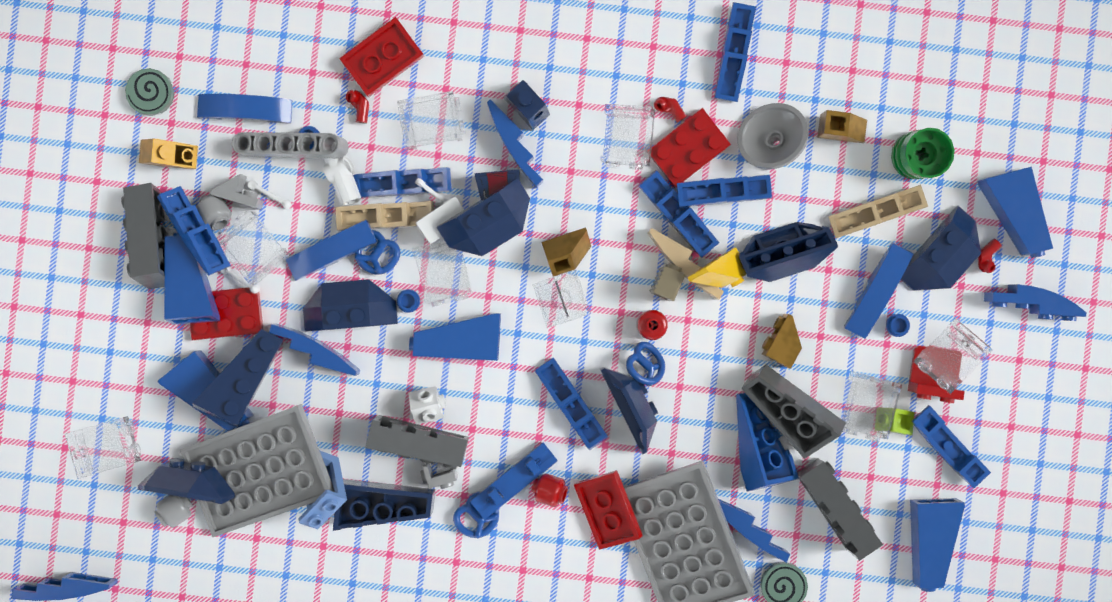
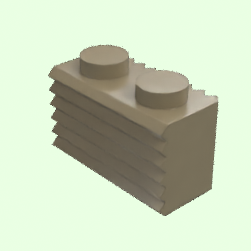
M669 263L665 267L658 269L657 277L653 281L654 285L651 286L652 289L649 291L651 294L665 300L675 301L685 274L680 273L682 268Z

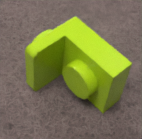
M879 407L877 408L875 430L913 435L912 420L914 419L915 412Z

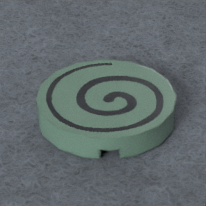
M152 68L141 69L135 72L127 81L125 88L126 99L129 105L138 113L147 116H155L167 111L173 102L175 94L169 77L161 71Z
M778 562L771 565L763 573L760 587L762 595L767 602H802L807 595L808 583L804 573L797 566L788 562Z

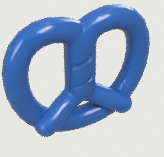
M372 230L375 238L378 240L370 255H362L361 249L355 253L354 258L358 265L366 272L381 275L395 267L399 261L401 251L396 242L385 239L380 232ZM387 246L391 247L394 252L393 257L388 264L381 267L378 259ZM365 261L372 262L374 267L368 265Z
M642 341L635 346L634 354L627 358L626 369L637 382L652 386L663 378L665 361L654 345ZM643 348L649 350L658 363H651L641 354V350ZM634 361L638 362L648 371L646 378L634 369ZM658 370L657 374L653 377L654 371Z
M479 491L471 494L466 504L457 508L453 515L455 527L465 536L477 539L488 535L499 521V509L484 520L471 504L470 500L480 493ZM467 512L477 522L476 531L469 530L461 523L460 516L462 513ZM490 522V523L483 529L484 523Z

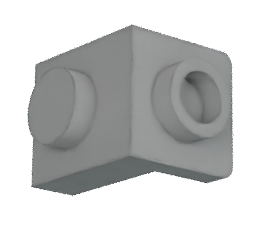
M424 463L422 466L423 470L420 471L424 484H428L429 489L440 486L441 489L454 485L453 481H456L458 478L456 469L433 475L429 463Z

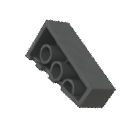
M152 183L123 187L124 196L121 198V203L125 210L123 226L127 232L125 250L129 256V263L126 266L127 273L130 278L148 289L165 287V237L168 236L165 227L161 225V222L165 221L163 207L157 198L161 194L160 190Z
M766 364L750 375L741 388L804 459L838 438L846 424L845 421Z
M378 415L372 419L365 448L397 454L404 458H417L429 464L434 462L442 463L443 467L456 469L463 465L469 437Z
M818 458L797 472L799 480L846 550L860 561L883 546V544L875 534L873 526L860 513L862 511L858 504L847 495L849 491L841 480L837 481L833 475L836 472L831 464Z

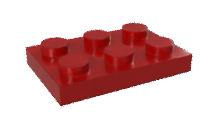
M394 17L339 59L369 98L422 59L424 54L399 20Z
M702 108L651 147L647 153L673 187L676 188L677 183H683L731 144Z
M248 287L212 291L220 315V321L190 323L192 340L257 334L263 329L260 292L254 294Z
M617 470L578 481L574 484L599 550L635 541L643 536Z

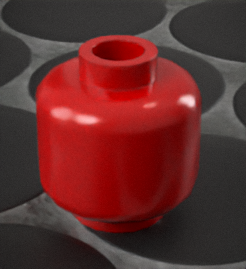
M647 310L638 317L637 330L643 338L657 340L666 334L668 321L661 312Z
M545 473L540 479L536 478L534 480L532 492L535 493V500L538 503L557 507L559 503H564L568 486H565L564 479Z

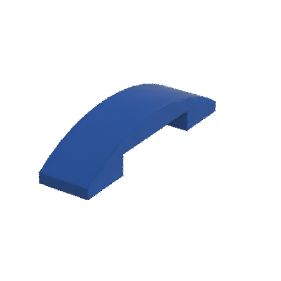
M198 94L197 118L221 120L222 118L291 123L293 100L244 94Z
M930 405L912 420L914 426L932 448L972 488H976L991 473L977 456L971 454L945 425L946 422Z

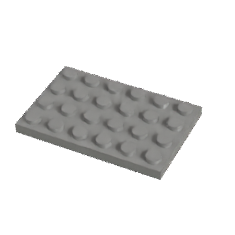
M302 404L180 450L182 458L185 460L184 462L201 461L205 462L207 466L215 467L235 493V498L223 504L198 500L212 538L314 503L325 490L334 492L332 482Z
M703 460L624 487L643 535L640 539L635 540L634 543L658 602H735L755 595Z

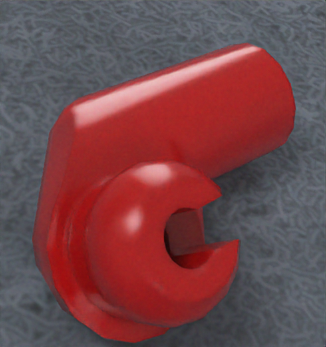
M349 90L345 97L346 101L351 103L357 110L356 122L367 124L369 101L361 92Z
M659 97L654 102V108L657 111L671 113L677 123L687 117L678 101L674 98Z
M992 239L985 245L978 256V267L982 272L992 273L996 268L992 261V255L1002 247L1001 243L996 239Z

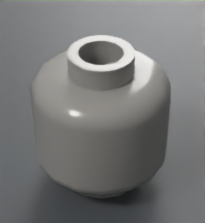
M205 195L199 200L196 208L204 223H209L211 229L220 230L229 224L232 213L223 198Z
M168 495L157 503V510L154 512L164 527L168 525L174 528L190 518L191 511L189 508L193 505L189 498Z

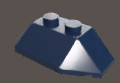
M516 178L436 228L449 248L484 256L523 232L530 197L519 179Z
M956 206L912 256L901 281L913 291L951 288L981 254L976 221L961 207Z
M795 222L754 235L745 246L743 252L740 253L739 260L747 277L772 282L815 268L838 248V244L829 227Z
M370 279L322 283L303 307L305 332L398 324L396 300Z
M606 367L600 368L642 455L647 453L657 424L655 415L658 414V411L653 401L648 403L644 395L648 393L645 385L637 382L630 375Z
M172 458L170 462L158 466L138 485V490L217 504H223L235 498L234 491L215 467L207 466L205 462L201 461L184 462L185 460L182 458Z

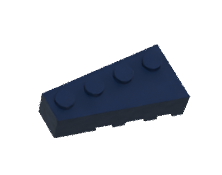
M261 329L192 403L193 407L238 428L283 344V339Z
M343 479L347 500L334 513L333 531L396 521L402 522L430 518L433 513L436 489Z

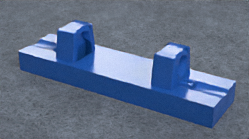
M542 442L473 497L470 502L485 520L558 460L545 443Z

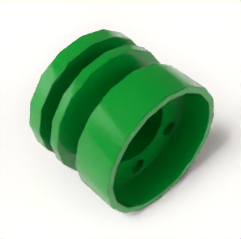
M924 128L900 136L892 147L891 160L895 170L907 179L934 178L942 175L950 168L954 160L955 149L952 140L945 132L938 128Z

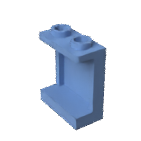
M320 451L334 492L325 490L314 503L306 505L307 510L298 518L300 524L319 529L347 500L339 457Z

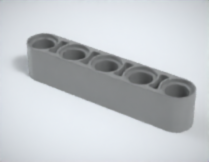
M240 132L232 139L233 150L250 157L342 158L349 149L348 142L344 138L331 133ZM270 141V147L267 149V143ZM292 141V146L288 150V144ZM314 141V147L310 150V144ZM336 141V147L332 151L331 146Z

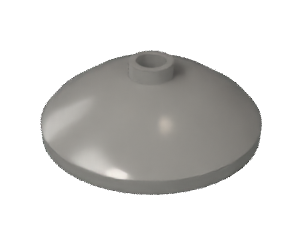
M783 103L763 105L752 111L742 122L737 136L738 148L744 159L757 168H781L793 162L803 152L808 141L809 129L804 116L795 107ZM775 141H780L779 144L773 145Z

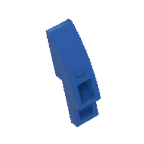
M1009 284L1007 293L984 292V302H992V307H1007V303H1014L1015 308L1029 309V314H1038V319L1053 320V315L1061 316V320L1077 321V317H1086L1087 314L1086 311L1069 299L1052 291L1034 286Z

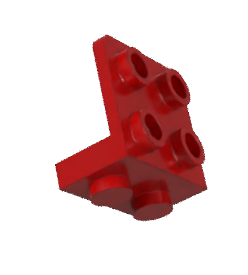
M916 346L913 352L907 391L917 393L916 398L931 400V396H938L941 402L953 404L955 399L964 400L965 391L956 389L961 353Z

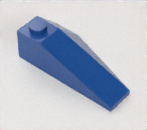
M746 393L737 394L740 470L746 491L763 489L798 480L799 477L793 457L789 449L785 450L779 440L781 435L778 430L774 431L769 419Z

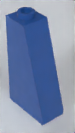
M1032 166L977 181L979 188L1020 255H1030L1031 258L1044 256L1046 250L1053 249Z
M174 233L173 236H166L164 320L173 325L220 321V315L206 272L194 258L178 233Z
M501 313L414 332V337L409 339V351H413V356L498 361Z
M202 350L194 351L160 378L158 383L193 407L192 403L213 382L220 372ZM195 408L225 430L231 431L236 429V427ZM249 408L238 428L249 424V419L254 416Z
M957 498L910 500L913 583L922 591L934 592L936 588H944L965 508V502Z

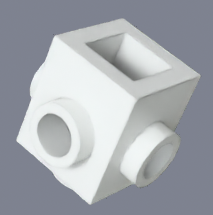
M436 386L409 392L410 410L416 425L444 418L443 408H446L444 395H439Z

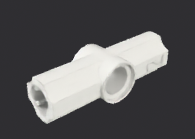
M336 141L331 146L332 151L336 147ZM346 155L342 158H323L326 164L323 167L324 174L328 181L334 185L341 206L353 205L359 202L362 198L353 177L355 168L352 161Z

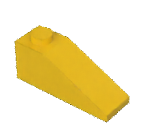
M734 248L717 257L687 278L690 282L719 288L729 284L735 287L744 281L743 276L746 273L739 260L740 254Z

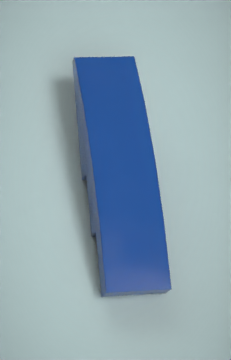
M737 2L732 3L714 98L738 102L757 6Z
M490 99L487 105L507 151L525 176L538 188L543 183V179L528 165L534 157L519 142L524 137V133Z
M449 167L403 171L391 170L353 175L361 198L429 193L415 183L417 178L423 180L436 193L452 191Z
M657 170L638 185L666 220L701 258L720 243L691 207H679L678 193L669 186Z
M770 174L677 183L679 207L773 198Z
M181 186L157 196L181 239L208 276L231 266L209 223H204L195 204H190Z
M365 220L286 259V262L294 280L297 281L357 253V251L376 243L377 240L368 220Z
M893 242L891 243L867 280L868 285L860 295L854 311L846 321L845 329L866 339L899 284L914 255L912 252Z
M277 323L271 324L269 333L292 339L290 349L312 354L310 364L353 376L360 374L358 367L322 341L301 331Z
M554 357L534 370L588 450L593 449L609 438Z
M718 498L729 524L759 548L787 563L790 553L786 549L770 542L773 535L769 531L754 525L755 517L751 513Z
M71 572L62 577V580L46 578L37 583V586L22 584L12 589L11 599L51 601L83 597L110 589L117 584L118 579Z

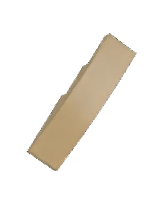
M918 185L828 217L835 237L839 238L926 208L928 204L922 186Z
M434 202L378 203L335 207L337 231H343L365 220H368L371 229L417 226L415 222L434 210Z
M653 228L649 229L647 234L659 251L671 264L682 268L680 273L685 274L686 278L702 268L688 260L693 251ZM691 282L716 300H720L724 293L718 287Z

